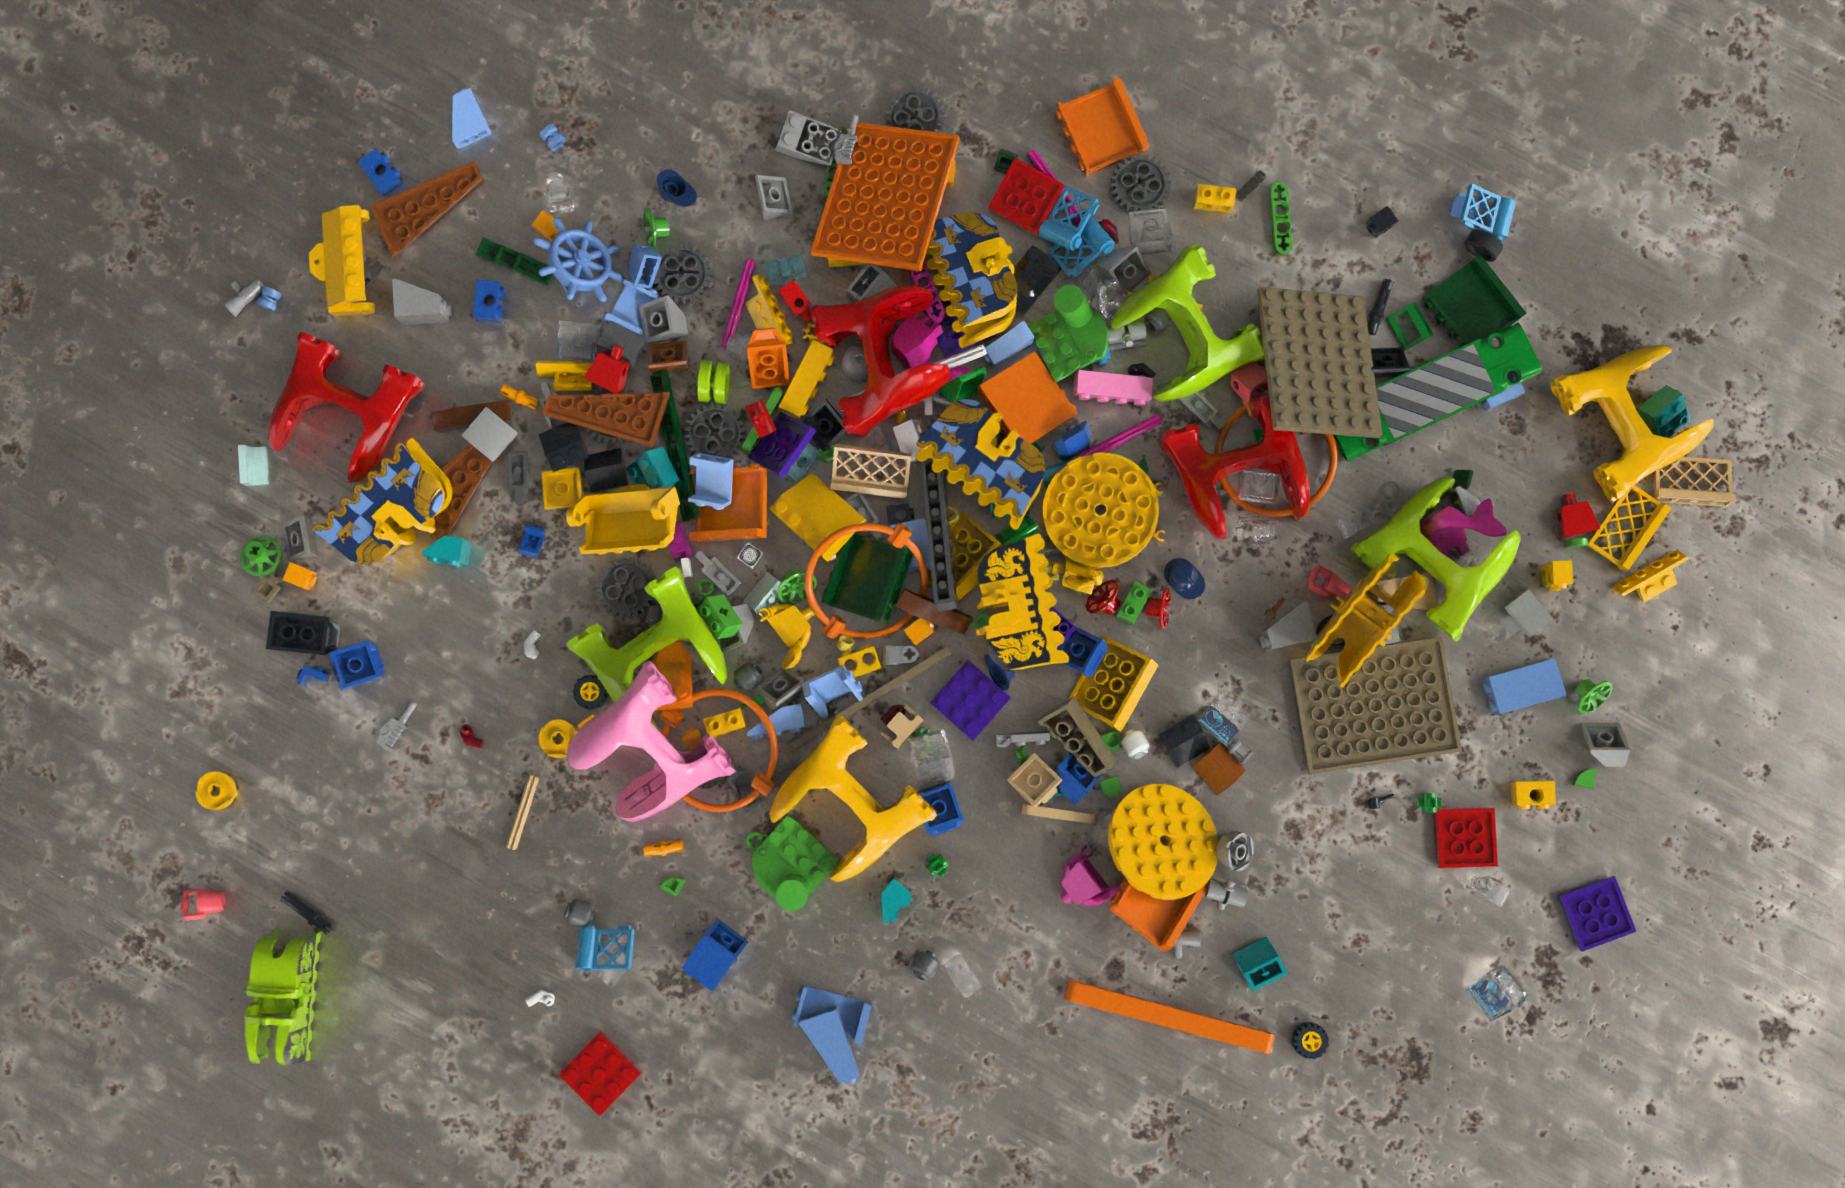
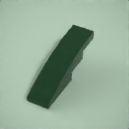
M484 237L475 254L484 260L545 286L548 285L553 274L540 276L539 270L548 265Z

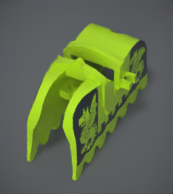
M279 928L261 937L256 943L251 960L250 979L243 980V983L248 982L249 986H247V989H242V993H246L247 996H254V1003L247 1006L244 1016L246 1048L250 1063H260V1060L268 1058L269 1049L266 1046L267 1040L270 1037L268 1025H278L276 1059L280 1065H294L310 1061L311 1051L309 1050V1043L312 1040L310 1025L314 1019L312 1004L316 997L314 984L317 980V971L315 966L319 960L317 945L321 939V931L291 939L279 958H277V949L275 948V943L279 939ZM272 1014L291 1015L290 1018L271 1017Z

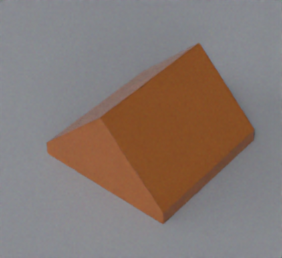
M687 340L650 344L648 367L651 373L655 374L662 370H668V372L690 370Z
M1218 742L1192 765V768L1216 795H1219L1233 785L1246 771L1232 754L1228 753V749L1221 742Z

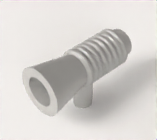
M256 279L251 280L242 288L235 281L231 284V287L237 292V295L226 300L223 304L237 317L246 304H249L257 295L261 294L264 285Z
M1199 928L1182 931L1174 944L1175 958H1182V945L1200 947Z

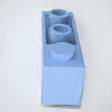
M802 704L781 707L769 716L776 736L783 735V731L790 730L791 733L802 732V728L806 727ZM763 722L747 732V736H752L753 740L764 738L763 734H768Z

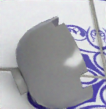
M854 344L848 347L841 359V368L844 375L854 382L868 381V371L864 360L862 344Z
M1238 831L1225 833L1219 839L1216 847L1218 861L1224 867L1235 871L1244 870L1250 863L1248 861L1249 855L1253 856L1254 852L1252 838L1246 835V833Z

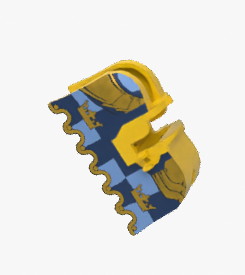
M967 212L937 219L926 255L932 256V259L927 261V268L939 272L933 277V283L937 286L943 285L945 287L944 290L940 291L939 298L942 301H950L952 303L947 306L946 314L950 317L956 316L958 318L957 321L953 322L952 329L955 332H963L965 334L959 339V347L964 349L980 340L1004 331L1012 324L1017 302V282L1013 275L1014 266L1011 260L1007 258L1012 253V249L1000 237L995 222L983 214Z
M962 399L951 403L930 429L916 442L917 447L921 448V450L915 455V458L920 462L931 458L933 460L931 466L933 472L940 473L944 469L948 470L947 481L949 483L955 484L958 481H963L964 486L962 490L964 494L971 495L974 492H978L980 494L978 503L981 506L994 503V515L1000 518L1005 514H1009L1011 516L1009 521L1010 527L1018 530L1026 512L1040 491L1045 473L1043 455L1031 443L1020 438V434L1016 429H1013L1000 444L999 448H996V436L1000 430L999 423L1004 415L1000 412L993 414L984 405L971 399Z
M414 438L409 439L407 442L409 452L402 443H398L394 447L395 454L393 460L389 457L381 460L382 467L380 473L373 470L368 472L367 487L363 484L355 485L354 500L349 497L341 499V513L335 510L327 513L328 520L326 524L328 526L318 523L312 527L313 532L329 542L350 561L358 564H373L394 553L401 545L413 544L416 540V534L411 528L412 526L432 534L436 530L434 517L449 506L452 499L450 480Z

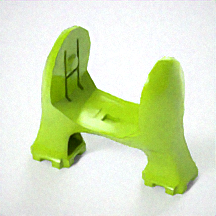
M1198 243L1183 248L1176 260L1165 272L1142 286L1124 301L1111 319V328L1116 330L1139 319L1157 307L1165 309L1179 329L1191 355L1186 371L1166 382L1153 393L1152 397L1160 402L1186 398L1205 389L1236 368L1265 359L1263 340L1258 327L1253 323L1247 326L1241 325L1229 339H1220L1213 332L1206 316L1193 298L1192 288L1194 284L1216 276L1214 266L1206 259V253Z
M1445 476L1424 486L1381 529L1366 539L1355 543L1350 549L1371 570L1390 553L1395 555L1406 553L1424 570L1446 587L1444 600L1435 608H1431L1426 613V617L1457 642L1461 638L1464 627L1475 608L1500 582L1513 563L1521 536L1517 529L1513 530L1492 550L1480 566L1461 567L1439 552L1421 534L1420 524L1441 503L1454 485L1455 479Z
M676 566L644 587L647 594L654 597L660 604L662 609L661 621L640 633L619 649L614 648L610 644L605 628L598 622L566 643L569 650L581 657L595 672L614 703L633 682L634 670L659 650L678 640L692 642L700 654L703 663L709 667L722 685L728 677L723 652L714 634L694 606L686 589L683 574ZM651 716V721H650V722H651V723L656 727V729H657V726H656V724H655V722H654V720H653V718H652V716Z

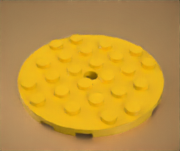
M1093 453L1070 461L1055 474L1048 485L1043 500L1044 524L1051 541L1063 555L1084 566L1105 568L1129 561L1146 547L1158 523L1159 503L1152 481L1136 463L1117 454ZM1097 506H1105L1106 512L1103 515L1096 514L1095 509Z
M1149 784L1133 790L1118 803L1113 811L1112 820L1109 823L1108 842L1113 861L1117 869L1122 871L1128 879V883L1138 891H1143L1153 898L1176 900L1197 892L1209 881L1218 861L1216 856L1218 836L1211 817L1199 801L1175 786ZM1161 836L1169 841L1167 846L1161 844Z

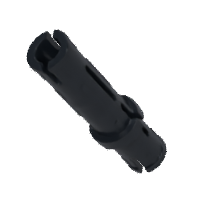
M1383 279L1374 308L1369 313L1370 318L1367 324L1369 335L1374 336L1377 334L1379 324L1384 319V310L1395 284L1390 279Z
M289 890L284 894L290 900L284 896L280 898L281 902H284L305 918L309 925H314L325 935H328L330 931L324 926L331 930L333 929L334 925L324 919L319 911L315 912Z

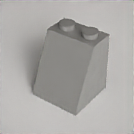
M392 279L394 317L403 325L449 322L451 306L439 294L398 279Z
M1308 601L1297 604L1261 632L1259 641L1261 647L1265 648V651L1317 639Z

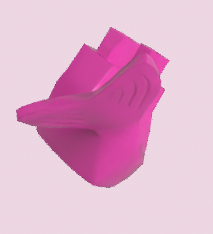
M925 313L918 318L911 316L904 321L892 339L891 352L902 363L901 366L905 370L922 364H932L930 363L931 352L938 343L937 337L943 333L941 326L937 322L928 327L932 322ZM963 366L951 368L948 383L956 377L972 371V369Z
M1490 498L1482 501L1470 517L1450 505L1421 522L1424 537L1439 552L1452 561L1454 559L1449 550L1454 547L1459 556L1470 551L1466 543L1467 537L1464 528L1475 530L1489 537H1500L1507 534L1506 528L1493 517V505Z

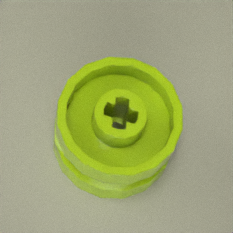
M701 360L697 382L698 401L709 402L713 394L716 403L726 404L730 384V363L719 361L716 368H714L712 360Z

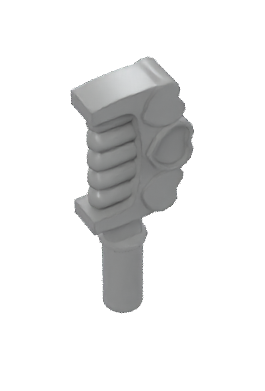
M851 115L847 134H840L838 141L835 143L834 158L838 164H852L851 155L854 144L858 141L857 136L854 135L859 118L858 115Z
M411 700L403 713L400 714L398 720L392 718L387 722V725L382 726L379 731L380 735H378L376 740L378 745L390 752L393 750V744L398 740V736L408 728L405 722L417 706V703Z

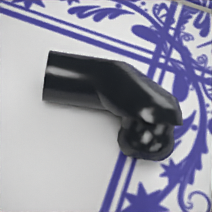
M1145 363L1132 364L1128 368V374L1131 376L1144 375L1145 377L1154 378L1156 375Z

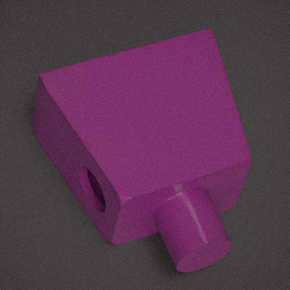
M683 522L675 524L674 539L668 544L675 562L681 561V558L694 556Z

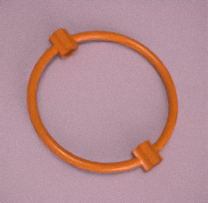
M1259 398L1250 404L1241 399L1243 406L1229 417L1218 435L1215 454L1222 453L1226 436L1233 424L1245 413H1247L1248 417L1253 416L1252 409L1255 408L1254 404L1260 400ZM1325 434L1330 452L1329 469L1321 487L1310 498L1309 508L1327 492L1335 476L1338 454L1335 438L1332 434ZM1227 477L1219 479L1224 490L1233 501L1254 514L1266 517H1287L1293 515L1295 521L1311 514L1308 508V512L1303 517L1297 518L1290 508L1270 510L1255 506L1235 492Z
M877 523L853 524L833 532L815 549L806 568L805 592L813 612L825 624L822 632L831 639H836L839 634L858 639L879 638L896 632L914 618L915 615L907 613L902 619L891 626L875 631L845 628L846 622L837 614H832L830 618L824 614L815 599L812 586L815 565L820 555L831 543L853 532L878 531L888 534L887 540L893 546L901 549L905 544L913 553L918 563L921 577L918 595L921 596L923 594L926 596L928 589L926 562L918 547L909 539L912 531L907 526L900 523L895 528Z
M712 688L693 693V702L710 696H725L743 702L759 716L766 728L770 741V760L766 774L760 772L751 784L755 790L746 797L728 804L705 803L695 799L688 793L682 797L690 805L705 811L728 812L748 805L761 794L768 797L775 789L777 783L772 780L777 765L778 743L769 717L755 701L734 690ZM684 708L663 710L659 718L665 721L661 734L666 739L668 738L670 728L676 729L683 722L685 714L681 711Z

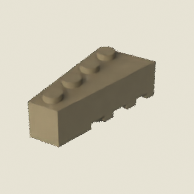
M1075 697L1046 712L1037 721L1041 726L1050 731L1049 734L1054 739L1057 738L1068 752L1076 756L1077 761L1094 777L1111 769L1116 762L1111 751Z

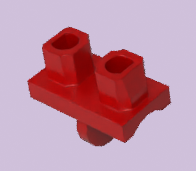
M763 399L745 406L759 439L777 431Z

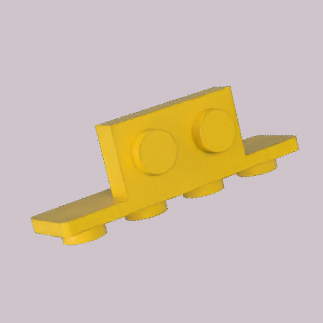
M754 275L752 280L759 294L745 302L756 329L774 327L785 340L786 345L793 344L792 332L787 327L784 314L777 305V299L769 287L768 279L764 275Z
M536 361L535 363L538 377H555L553 383L554 391L593 390L594 383L584 377L594 361Z
M1678 550L1669 552L1661 559L1620 580L1612 586V589L1621 596H1625L1637 589L1640 600L1646 602L1677 584L1672 568L1688 560L1687 555Z

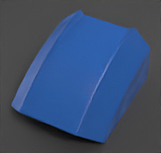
M1083 421L1053 441L1051 448L1059 460H1070L1084 450L1089 449L1091 432L1087 421Z
M1077 627L1058 650H1062L1069 657L1068 663L1062 664L1090 677L1095 674L1102 658L1107 653L1108 644L1104 640Z
M369 640L330 652L328 655L341 692L383 675L384 665L378 649Z
M950 781L941 782L917 791L937 814L933 820L924 823L927 834L939 835L957 829L964 822Z

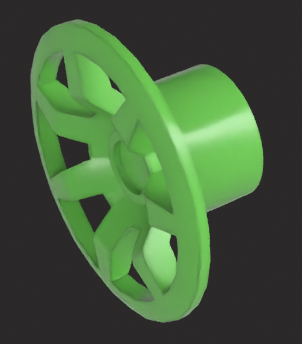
M645 208L643 214L644 232L650 233L646 241L648 246L655 248L657 237H667L669 235V225L666 217L653 219L651 210Z
M270 537L254 538L242 549L240 556L241 565L247 573L253 576L267 575L279 565L282 555L281 548ZM262 540H263V541H266V542L264 543V545H262V544H261L260 542H258V541H262ZM270 543H273L277 548L275 550H267ZM278 553L277 560L273 563L268 557ZM245 557L250 559L247 566L245 564ZM264 562L272 566L270 569L263 572ZM255 564L258 566V572H253L249 569L255 566Z
M792 569L783 575V581L777 590L780 601L786 604H796L807 599V596H803L802 590H805V579L802 576H805L806 572ZM813 575L812 580H813V592H814V591L816 590V587H817V580H816L815 576ZM788 593H789V596H788L787 599H784V598L782 597L783 595H788ZM797 593L800 599L793 600L795 594Z
M1590 679L1582 681L1575 690L1581 697L1578 711L1581 714H1587L1601 706L1610 695L1612 684L1609 681L1594 684Z

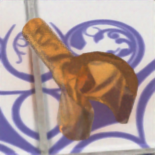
M1281 597L1271 609L1265 610L1264 616L1268 611H1273L1274 615L1270 620L1275 619L1276 611L1286 599Z

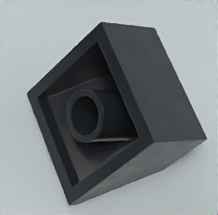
M566 422L538 434L545 456L553 472L589 458L586 445L577 426Z
M1194 714L1158 734L1177 768L1210 749L1205 733Z

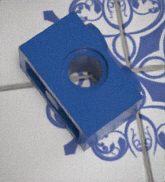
M375 148L358 160V163L378 191L385 196L402 184L399 180L401 175L395 167L391 168L388 162L390 160L384 152L380 153ZM381 168H385L384 173L378 174Z
M476 280L473 317L476 321L500 323V317H503L504 312L501 302L505 298V287L499 281ZM494 298V302L491 305H486L487 299Z

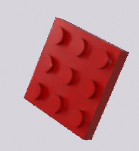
M1015 158L991 200L988 209L1037 236L1042 223L1049 216L1065 185Z
M1495 808L1437 809V812H1435L1438 868L1498 866Z
M600 1031L558 1075L601 1116L642 1072Z

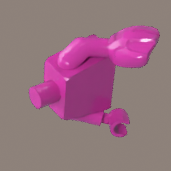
M1083 845L1081 853H1077L1066 863L1063 874L1064 880L1061 882L1066 890L1061 895V899L1066 904L1074 901L1077 905L1081 903L1086 906L1100 905L1111 899L1121 889V886L1109 888L1087 858L1093 855V850L1088 854L1084 853L1088 845Z

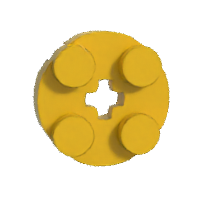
M551 720L540 730L538 740L541 749L553 758L566 757L569 741L576 734V728L565 720ZM558 733H561V737L564 738L560 744H557V741L553 739Z
M208 772L198 780L197 790L195 791L200 805L211 810H221L228 807L237 796L235 781L225 772ZM213 786L220 788L219 795L212 794L214 791Z

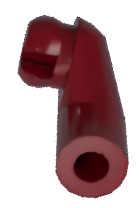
M1108 219L1099 221L1100 226L1108 233L1115 244H1118L1117 227Z
M900 704L893 705L880 720L887 725L898 712L905 715L906 709Z
M462 725L460 735L464 744L482 749L484 740L474 736L470 725Z

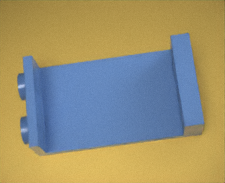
M1555 658L1483 678L1484 691L1488 693L1490 698L1489 707L1495 715L1566 696Z
M804 985L803 990L799 989L796 999L800 1001L798 1009L794 1008L791 1020H794L793 1026L800 1025L801 1017L838 1006L848 1038L862 1044L872 1003Z

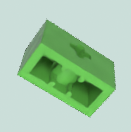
M1135 581L1115 617L1133 625L1152 590Z
M724 594L706 597L698 608V611L716 639L734 636L743 625Z

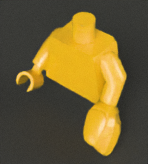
M1067 557L1064 564L1053 562L1051 571L1053 574L1062 575L1061 584L1064 587L1087 594H1092L1094 584L1101 585L1104 578L1102 571L1096 570V567L1081 565Z
M777 604L769 608H761L756 612V615L761 613L764 618L759 621L763 622L767 619L790 649L782 661L781 667L784 669L794 667L799 662L802 650L807 646L811 636V626L807 620L815 615L810 605H807L801 611L795 605L792 606L790 604Z

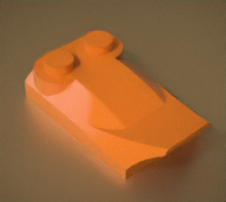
M774 327L755 329L747 343L752 389L789 386L785 340Z
M674 642L656 652L652 662L671 685L677 700L671 704L659 706L654 711L693 707L691 654L681 642Z

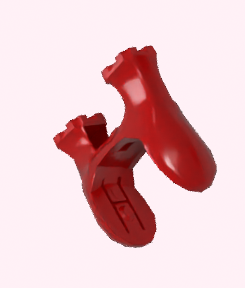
M916 285L896 286L881 291L869 298L848 304L815 305L811 307L810 315L815 323L813 328L814 334L819 342H827L830 348H834L845 337L855 335L861 338L865 356L864 360L868 371L867 386L860 396H845L840 398V402H838L839 409L844 416L842 420L843 427L848 434H855L859 439L867 437L869 432L880 422L931 397L948 383L951 374L948 365L939 363L922 364L908 368L895 375L890 360L888 340L895 322L919 314L931 306L934 297L927 288Z
M299 332L297 336V352L291 373L270 416L268 443L275 452L281 451L293 437L305 411L310 408L328 403L347 409L361 417L365 428L353 452L347 478L350 483L362 482L367 477L368 472L374 470L382 460L409 401L423 391L425 384L415 375L385 364L382 370L381 385L370 398L349 388L326 380V372L329 365L338 359L341 352L329 342L317 339L305 332Z
M1269 396L1256 401L1254 404L1255 408L1252 409L1253 417L1261 424L1264 432L1260 443L1232 449L1221 454H1210L1200 446V430L1197 424L1186 425L1181 429H1172L1161 434V441H1159L1160 449L1170 458L1178 471L1190 505L1199 522L1215 539H1225L1227 531L1221 502L1214 486L1219 479L1236 472L1259 468L1279 475L1292 513L1297 518H1300L1308 512L1310 482L1295 432L1273 430Z

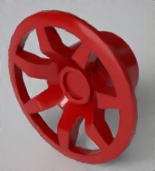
M1116 580L1104 581L1092 591V594L1089 595L1086 601L1087 612L1096 614L1104 611L1107 615H1111L1118 610L1121 601L1116 597L1119 591V584ZM1098 591L1100 595L1096 596L1094 594Z
M1169 588L1164 589L1162 598L1148 597L1146 602V616L1159 617L1161 629L1166 628L1169 618H1166L1169 617V611L1166 610V607L1171 603Z

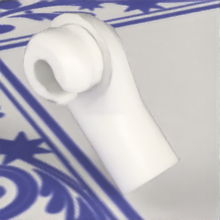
M534 629L524 641L525 655L531 659H535L539 655V651L535 649V642L541 636Z
M542 989L525 998L529 1007L538 1001L545 1003L546 1006H551L555 1000L551 992Z

